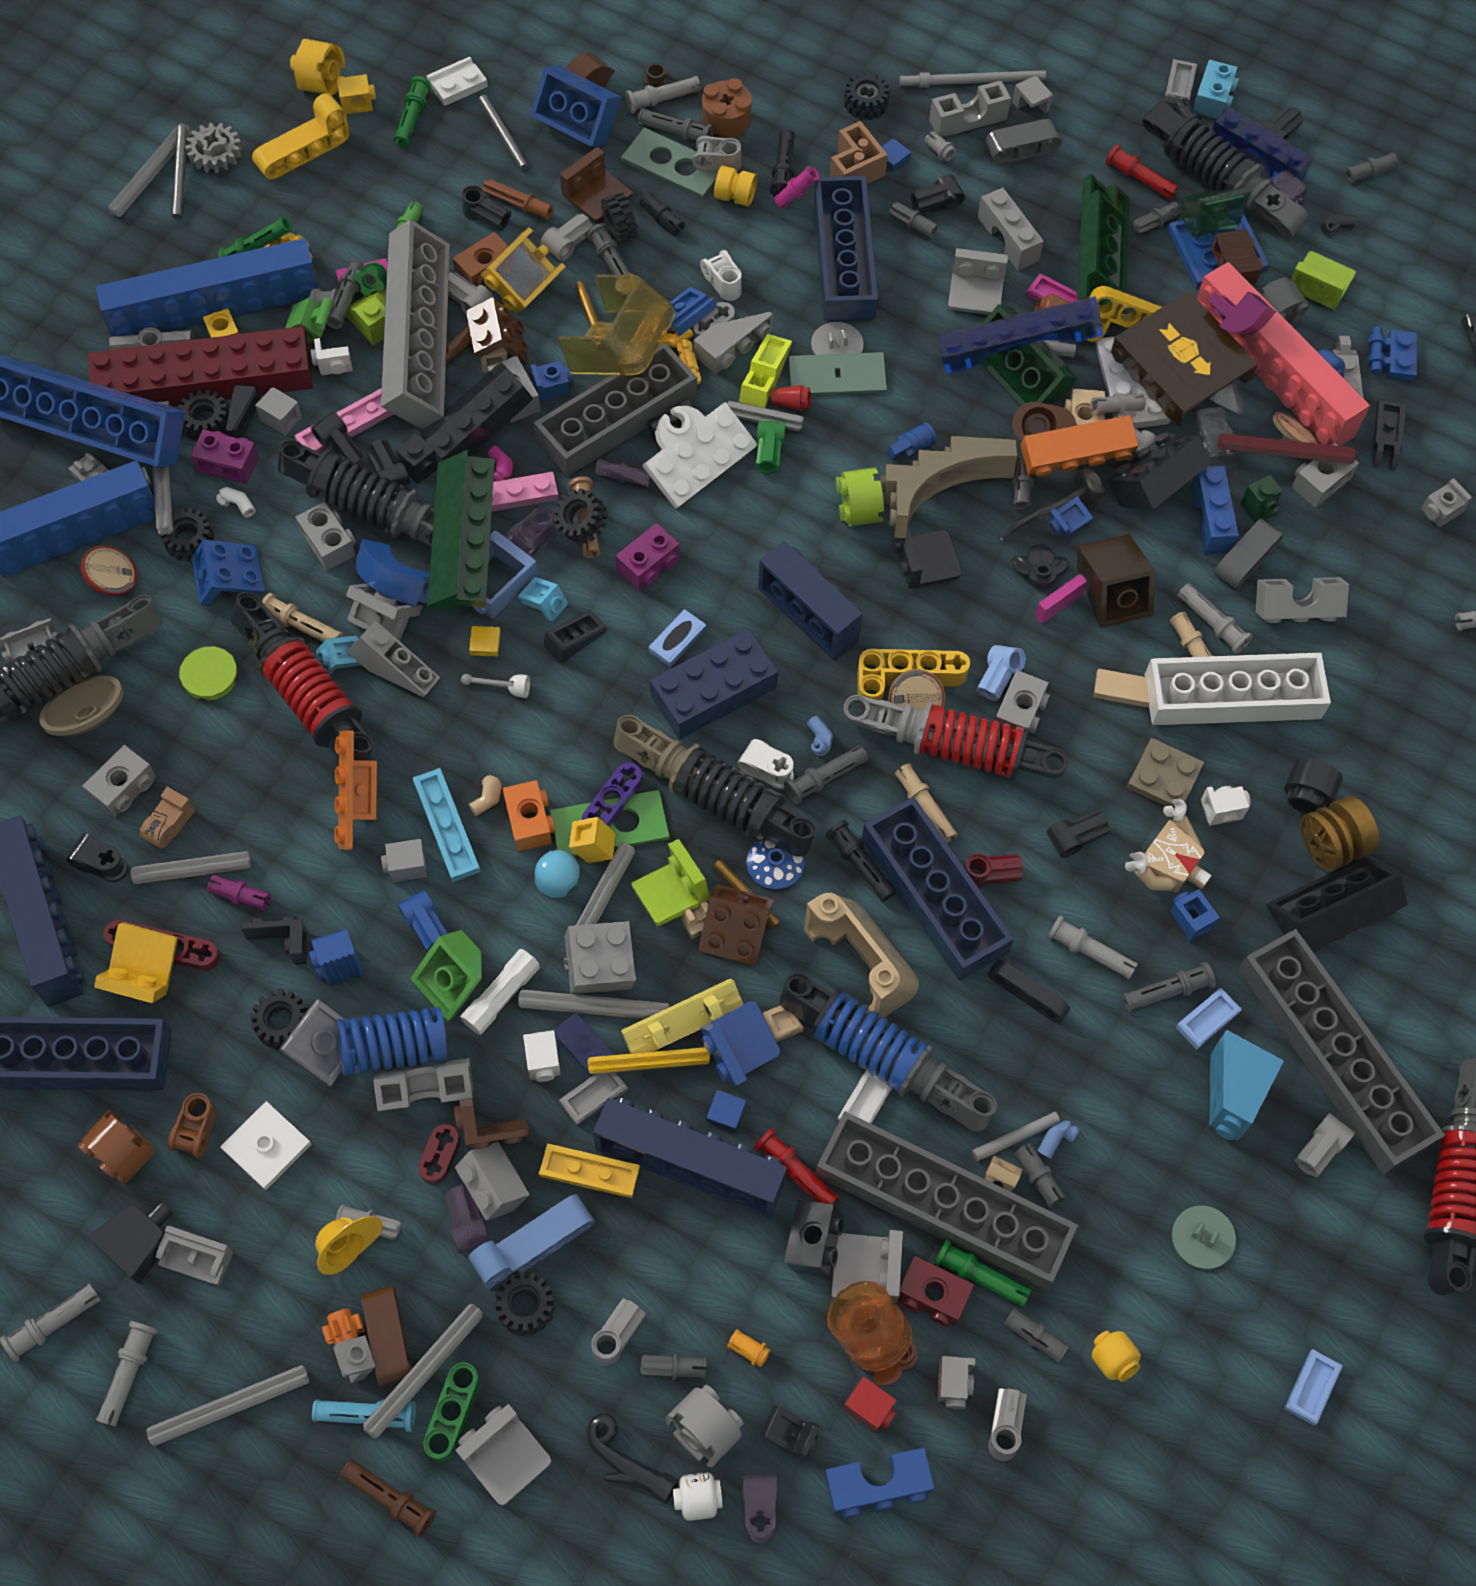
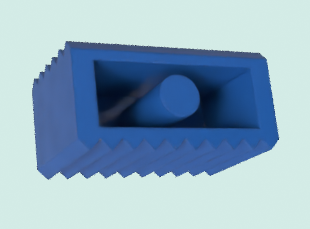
M348 929L311 940L314 950L309 951V955L319 980L325 978L328 985L333 987L334 983L338 985L340 981L344 983L345 980L350 981L351 978L362 977L364 973Z

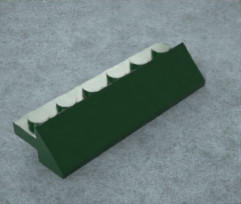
M1092 174L1083 178V190L1081 192L1082 210L1077 300L1083 306L1086 305L1091 293L1097 287L1107 286L1126 293L1129 196L1116 184L1106 188ZM1102 299L1098 302V305H1106L1110 300Z
M468 450L438 463L427 608L456 611V605L485 608L495 459L467 456Z

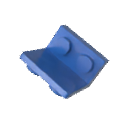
M202 540L191 558L200 605L211 606L221 591L262 594L265 590L255 545Z

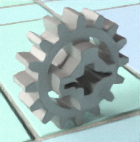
M209 123V128L201 125L199 126V132H191L193 138L186 139L188 145L185 146L190 163H195L196 169L204 167L206 173L210 169H214L216 173H219V168L221 167L229 170L228 164L236 165L235 158H241L242 156L240 150H243L238 133L233 132L231 126L224 129L223 123H220L217 127H214L213 123Z

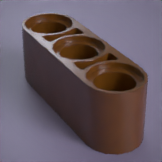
M394 1286L361 1294L371 1354L376 1366L374 1368L380 1388L401 1382L411 1371L399 1303Z

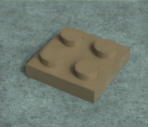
M1151 738L1127 785V789L1163 806H1172L1175 810L1172 799L1186 801L1204 762Z

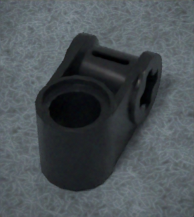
M85 833L81 834L66 857V861L76 869L85 873H91L109 882L122 880L128 872V865L121 858L117 848Z

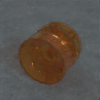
M870 1281L850 1284L841 1290L830 1304L827 1313L828 1327L852 1361L862 1369L880 1371L890 1368L900 1361L908 1351L912 1340L911 1325L883 1286Z

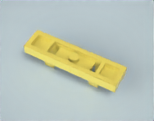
M730 978L621 1030L630 1054L654 1052L700 1030L702 1026L743 1005L734 980ZM704 1004L711 1012L710 1014H707Z

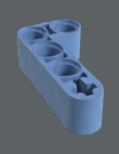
M574 1194L498 1244L491 1240L480 1245L470 1253L468 1258L488 1292H493L501 1288L500 1284L503 1280L505 1282L509 1280L508 1276L512 1274L518 1276L520 1275L519 1272L528 1270L588 1230L595 1220L579 1196Z

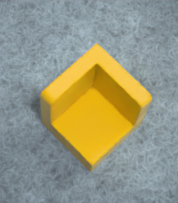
M599 817L573 821L569 848L586 863L613 859L616 833Z

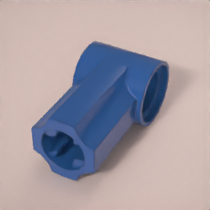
M425 890L397 904L406 923L410 928L413 927L427 953L439 936L448 934L438 919L437 911Z

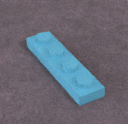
M438 768L413 777L414 785L452 882L479 873V865L441 769Z

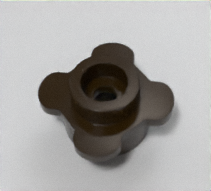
M652 63L645 68L646 77L643 78L644 85L658 87L667 84L666 76L669 75V70L662 64Z

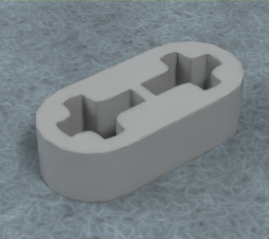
M726 302L717 303V307L692 326L693 338H697L712 325L735 320L733 306Z

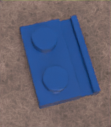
M689 287L652 315L656 325L666 328L670 332L675 331L676 335L680 336L714 310L717 305L714 298L709 299L706 294Z

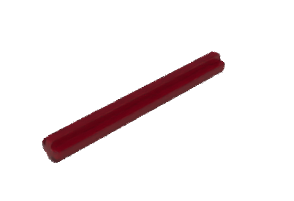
M1221 433L1218 439V448L1222 450L1353 464L1356 457V449L1352 447Z

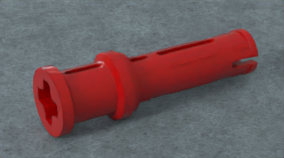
M1119 144L1115 145L1107 156L1106 165L1116 167L1123 172L1125 177L1132 176L1166 197L1169 201L1175 196L1176 193L1174 191H1178V185L1173 184L1141 164L1138 156H1131L1126 153Z
M773 1128L766 1132L753 1149L756 1152L761 1151L764 1155L773 1156L783 1162L782 1165L787 1167L786 1174L817 1203L834 1204L839 1196L795 1156L797 1154L792 1146L787 1147L775 1135L776 1131Z

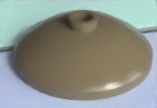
M94 676L73 683L72 687L64 688L63 692L57 693L47 702L40 713L39 722L45 732L55 736L67 737L93 731L103 725L118 709L124 694L123 687L116 678L111 676Z

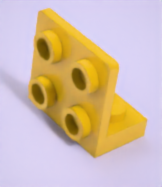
M123 922L118 924L109 970L96 976L94 988L149 1003H154L167 995L178 938Z

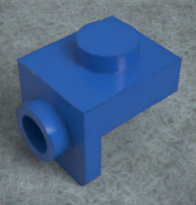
M1078 496L1058 510L1054 508L1050 511L1051 520L1049 524L1057 535L1061 533L1065 539L1093 521L1092 515Z

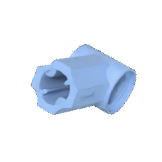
M995 645L989 650L987 658L989 667L976 689L980 696L990 701H998L1011 675L1016 670L1022 671L1024 668L1026 657L1024 651L1020 648Z

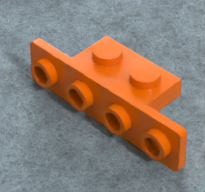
M347 730L340 731L335 741V750L339 754V766L335 769L336 784H339V796H336L334 804L335 812L338 814V826L334 830V839L338 843L339 849L352 850L353 820H376L377 761L354 760V731Z

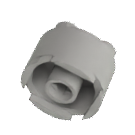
M705 1385L702 1389L694 1388L666 1416L665 1420L668 1426L672 1422L677 1428L673 1432L674 1436L698 1461L705 1457L709 1460L706 1466L713 1467L742 1437L739 1428L743 1425V1421L733 1410L729 1409L727 1411L718 1402L720 1400L718 1394L710 1386Z

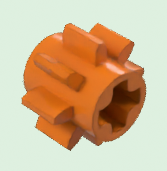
M342 1309L327 1316L329 1325L322 1327L325 1341L328 1345L333 1343L336 1345L337 1343L357 1338L359 1333L365 1332L361 1316H359V1313L352 1316L351 1309Z

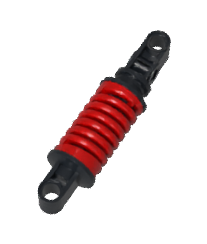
M251 592L239 593L236 597L230 620L243 635L247 644L254 649V654L260 660L258 667L260 668L261 675L273 685L274 689L280 694V697L285 700L287 706L291 708L299 721L304 724L305 729L310 732L317 746H330L339 758V754L335 750V741L339 736V732L354 731V760L368 761L374 747V742L359 725L362 718L360 709L350 699L346 698V694L340 690L339 685L328 675L327 670L322 667L321 663L315 659L314 654L310 652L303 638L291 637L290 633L285 628H282L277 618L262 603L259 596Z

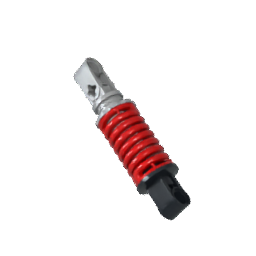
M861 695L850 696L844 703V715L850 724L870 729L883 735L896 736V742L898 743L910 742L914 744L915 755H923L929 752L931 757L936 758L941 752V759L944 761H948L951 758L953 763L959 764L962 760L964 766L969 767L973 763V767L977 770H980L984 765L985 772L990 773L994 769L996 775L1010 778L1011 781L1016 779L1020 770L1055 779L1062 776L1068 766V756L1062 749L1028 741L1029 728L1015 727L1011 730L1010 725L1005 723L999 730L1000 724L998 721L994 720L989 725L987 718H981L978 723L976 715H970L967 721V714L965 712H960L956 719V711L954 709H949L945 716V708L935 705L928 701L924 709L913 708V704L906 703L905 707H901L892 702L875 700ZM860 704L865 708V712L863 715L855 717L849 713L850 707ZM885 713H887L885 722L883 723ZM1049 757H1057L1060 759L1062 767L1058 770H1052L1047 766L1046 760Z

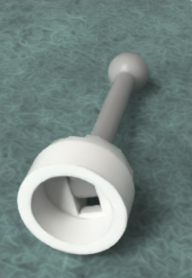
M464 674L461 677V682L464 685L477 683L508 687L509 692L516 697L527 698L530 690L529 675H514L509 681L474 678L469 674Z

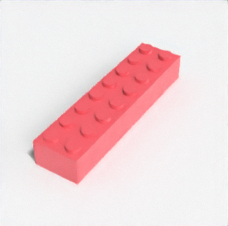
M1229 262L1204 276L1197 296V300L1220 324L1224 320L1213 312L1214 306L1208 301L1215 292L1227 296L1235 305L1239 303L1247 292H1251L1260 296L1271 306ZM1277 311L1262 329L1253 334L1240 335L1228 331L1258 363L1255 374L1264 382L1269 390L1276 394L1283 405L1289 408L1304 426H1307L1321 444L1333 445L1336 443L1338 446H1342L1356 436L1370 405Z

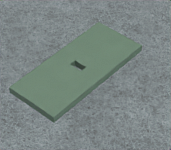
M883 352L789 356L791 386L803 384L804 387H810L811 395L883 393L887 391ZM835 371H840L839 378H835Z

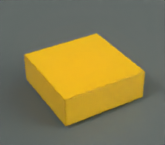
M472 626L469 647L470 655L498 657L501 635L500 627Z

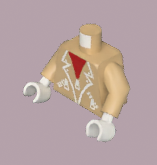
M1172 799L1175 810L1172 806H1165L1163 812L1168 817H1174L1173 821L1169 820L1145 854L1142 852L1131 853L1130 857L1134 861L1126 862L1125 868L1129 872L1134 871L1150 890L1179 892L1187 880L1202 890L1212 876L1198 866L1205 851L1202 849V845L1187 816L1184 815L1187 810L1186 803L1181 799Z

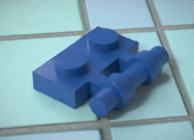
M1373 327L1369 336L1371 354L1368 357L1371 374L1379 375L1382 373V369H1385L1389 379L1414 381L1417 376V333L1390 330L1388 338H1386L1382 334L1381 327ZM1382 350L1388 351L1387 357L1382 354Z

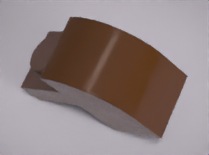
M591 53L578 55L566 67L567 70L605 88L615 72L614 69L599 57Z

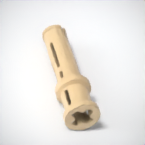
M268 593L262 600V603L284 628L291 626L321 642L330 638L343 637L342 632L334 630L318 620L299 612L296 605L292 603L286 604L276 599V596L272 593ZM306 624H309V625H311V626H313V627H315V628H317V629L323 631V633L321 634V633H319V632H317V631H315V630H313V629L307 627Z

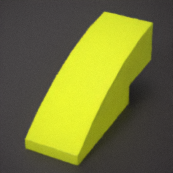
M770 334L766 335L753 357L750 371L742 383L739 402L761 408L766 407L771 397L772 389L775 388L792 344L791 340Z

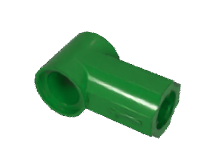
M758 421L756 469L760 470L763 474H772L775 471H779L786 423Z

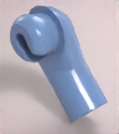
M814 716L807 722V726L815 734L814 742L811 743V750L817 756H824L831 749L833 733L818 716Z
M1062 1121L1048 1130L1037 1151L1051 1159L1062 1138L1073 1142L1079 1132V1128L1073 1126L1071 1121Z

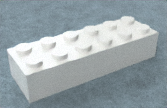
M1321 653L1155 658L1150 660L1145 673L1152 725L1322 719L1331 704Z

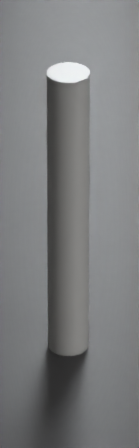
M1056 1112L1048 1114L972 1150V1154L977 1162L1059 1124L1060 1118Z

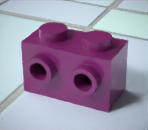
M202 430L190 455L196 471L244 484L248 483L259 459L254 442L246 438L230 437L219 431L211 432L207 430Z
M655 523L616 555V569L640 591L646 585L653 584L659 574L665 569H671L676 565L679 560V543Z

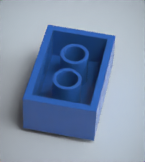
M559 65L544 67L530 116L591 147L607 144L621 96Z

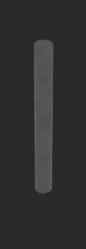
M482 95L479 98V103L522 172L527 171L530 167L487 95Z
M185 126L177 127L172 217L174 219H181L183 216L186 165L185 146L187 145L188 131Z

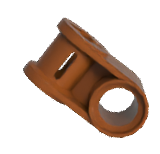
M194 1093L184 1100L176 1124L169 1135L168 1150L176 1151L180 1149L193 1153V1156L196 1158L203 1156L218 1114L216 1106L206 1095ZM199 1105H206L204 1114L195 1117L194 1110Z

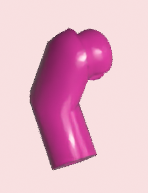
M492 447L488 452V456L491 459H495L496 470L494 471V479L496 481L506 480L512 474L513 462L499 447Z

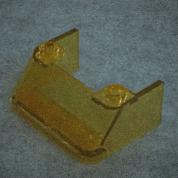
M632 273L624 275L597 274L595 280L606 313H617L612 323H594L585 336L559 337L570 374H640L648 368L675 318L673 305L638 275Z

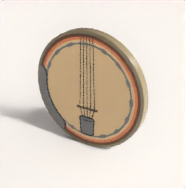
M1277 412L1273 416L1274 424L1284 435L1281 440L1318 444L1312 432L1294 417L1283 412Z

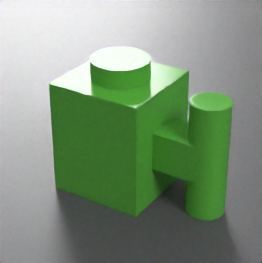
M309 297L294 304L285 328L304 326L308 344L313 342L314 339L321 338L333 301L330 298H323L320 306L318 302Z

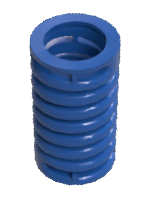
M440 1007L430 1008V1011L427 1008L422 1009L420 1015L416 1010H410L408 1014L401 1011L396 1016L392 1013H387L384 1017L377 1014L372 1019L368 1016H363L359 1022L355 1017L349 1020H337L340 1059L344 1076L358 1074L360 1071L362 1073L369 1071L368 1050L372 1070L374 1072L381 1069L380 1048L384 1069L391 1070L393 1068L392 1046L396 1067L399 1069L405 1066L404 1044L408 1065L415 1067L417 1064L416 1042L419 1063L421 1065H427L428 1062L443 1063L447 1061L445 1026ZM428 1041L432 1055H428ZM355 1055H357V1065H355Z

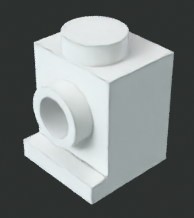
M1224 786L1215 792L1213 787H1207L1201 798L1209 826L1243 819L1251 804L1249 794L1243 790L1242 786L1235 788Z

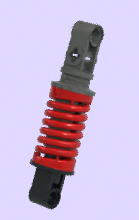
M1476 1057L1465 1060L1460 1065L1458 1087L1455 1093V1107L1451 1111L1450 1116L1452 1125L1442 1128L1445 1136L1440 1140L1439 1144L1440 1153L1437 1157L1438 1164L1435 1170L1437 1175L1434 1178L1435 1187L1432 1190L1433 1198L1430 1203L1432 1210L1428 1216L1430 1222H1428L1423 1237L1427 1243L1433 1246L1428 1283L1432 1291L1441 1296L1467 1291L1471 1287L1473 1280L1472 1274L1476 1254Z

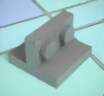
M367 583L350 585L346 594L347 597L354 600L347 619L348 621L367 630L376 620L399 641L402 638L409 617L419 616L423 607L418 603L417 606L392 599L378 592Z

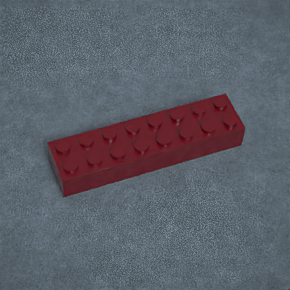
M304 326L88 353L89 382L157 403L169 401L171 407L182 405L181 400L183 398L189 400L188 394L191 392L193 396H196L197 390H201L202 394H205V390H210L212 395L216 392L224 400L232 399L235 385L256 387L258 395H265L271 388H276L282 393L313 389L310 351Z

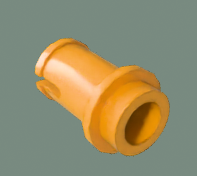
M738 1329L733 1333L729 1340L730 1343L727 1345L728 1349L750 1360L753 1367L755 1365L762 1367L771 1352L766 1347L767 1344L765 1342L760 1344Z

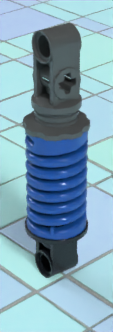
M793 973L786 978L779 998L780 1005L786 1011L791 1012L812 1026L809 1037L817 1039L832 1050H838L841 1056H848L850 1062H858L861 1069H868L870 1075H878L881 1082H886L901 1097L910 1090L914 1091L917 1095L919 1094L920 1100L923 1102L928 1101L939 1111L951 1116L969 1130L980 1132L987 1128L997 1109L995 1098L969 1082L964 1076L949 1069L948 1065L944 1062L939 1064L938 1061L934 1060L931 1057L934 1048L932 1045L919 1041L917 1037H911L905 1042L909 1035L906 1030H901L896 1036L895 1034L899 1027L895 1023H892L888 1029H885L889 1022L887 1018L882 1017L876 1023L879 1016L878 1012L871 1011L866 1016L869 1010L868 1006L862 1004L858 1008L859 1001L847 994L842 987L838 988L833 994L812 981L805 974Z

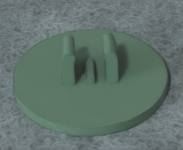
M1203 1205L1190 1207L1177 1217L1172 1227L1171 1238L1176 1253L1185 1263L1194 1268L1202 1270L1218 1268L1230 1259L1235 1250L1236 1234L1233 1225L1222 1212L1215 1208Z

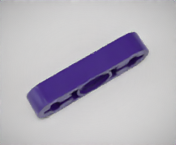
M630 762L621 764L584 811L582 820L598 817L601 814V808L604 812L600 819L610 827L642 784L640 767ZM631 773H633L634 780H627V782L624 784L623 790L621 786L624 783V775L629 776ZM615 793L620 796L621 800L616 805H608L604 802L605 796Z

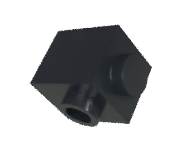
M417 434L396 449L398 462L403 463L408 476L417 484L438 469L435 450Z

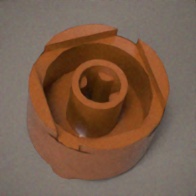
M736 78L706 85L702 95V124H712L714 126V134L719 135L720 138L736 139L746 133V129L751 125L752 96L749 90L742 85L741 80Z
M108 1110L81 1139L82 1141L78 1147L90 1158L94 1157L101 1162L99 1167L110 1177H116L119 1181L126 1184L134 1178L157 1150L136 1129L124 1122L121 1123L122 1118L113 1111Z

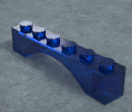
M1096 296L940 334L938 335V340L947 374L972 368L987 357L1020 344L1045 340L1079 342L1103 336L1098 304Z

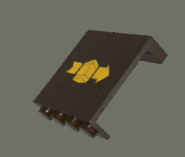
M1187 291L1114 338L1111 349L1115 361L1124 366L1129 372L1130 377L1146 390L1148 397L1156 401L1163 409L1165 415L1178 426L1182 425L1186 412L1237 379H1240L1244 384L1250 381L1258 366V363L1227 330L1220 327V323L1190 291Z

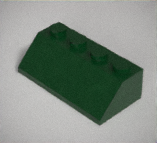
M998 304L965 343V346L1021 406L1029 402H1041L1052 405L1062 399L1079 379L1013 308Z

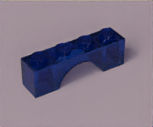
M1228 107L1215 121L1212 130L1217 132V136H1222L1225 141L1232 144V147L1248 150L1258 155L1268 167L1270 179L1292 193L1305 179L1313 156L1231 107Z

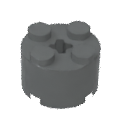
M1283 277L1262 288L1265 292L1262 296L1293 328L1302 322L1301 316L1310 306L1292 278L1289 280L1288 277Z

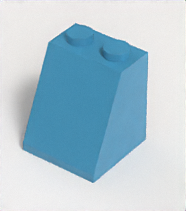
M1226 1030L1210 1054L1209 1126L1216 1129V1133L1221 1137L1238 1141L1252 1125L1284 1060Z

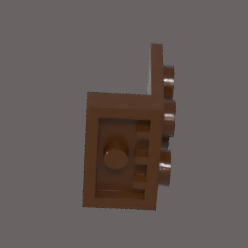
M599 147L590 151L560 174L562 196L595 223L604 218L602 215L603 210L601 209V200L603 198L621 192L626 195L628 200L632 197V191L605 170L604 152Z
M717 884L709 898L699 951L755 966L758 962L766 923L772 911L774 899Z

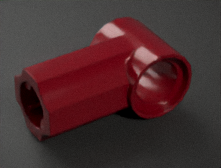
M975 853L967 858L964 865L965 870L979 889L985 884L1017 882L1023 878L1022 860L1018 854L987 857L982 853ZM971 869H977L982 874H975L971 871Z

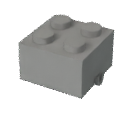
M629 921L568 926L564 935L567 957L564 958V969L568 971L570 993L585 994L631 990L636 981Z

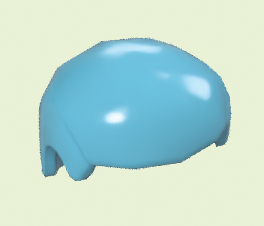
M564 850L549 851L536 864L534 871L535 885L540 893L550 898L565 897L578 884L580 865L573 855Z

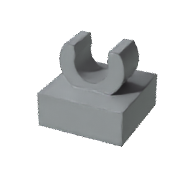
M88 452L82 459L75 461L68 468L71 475L78 482L108 471L99 460Z

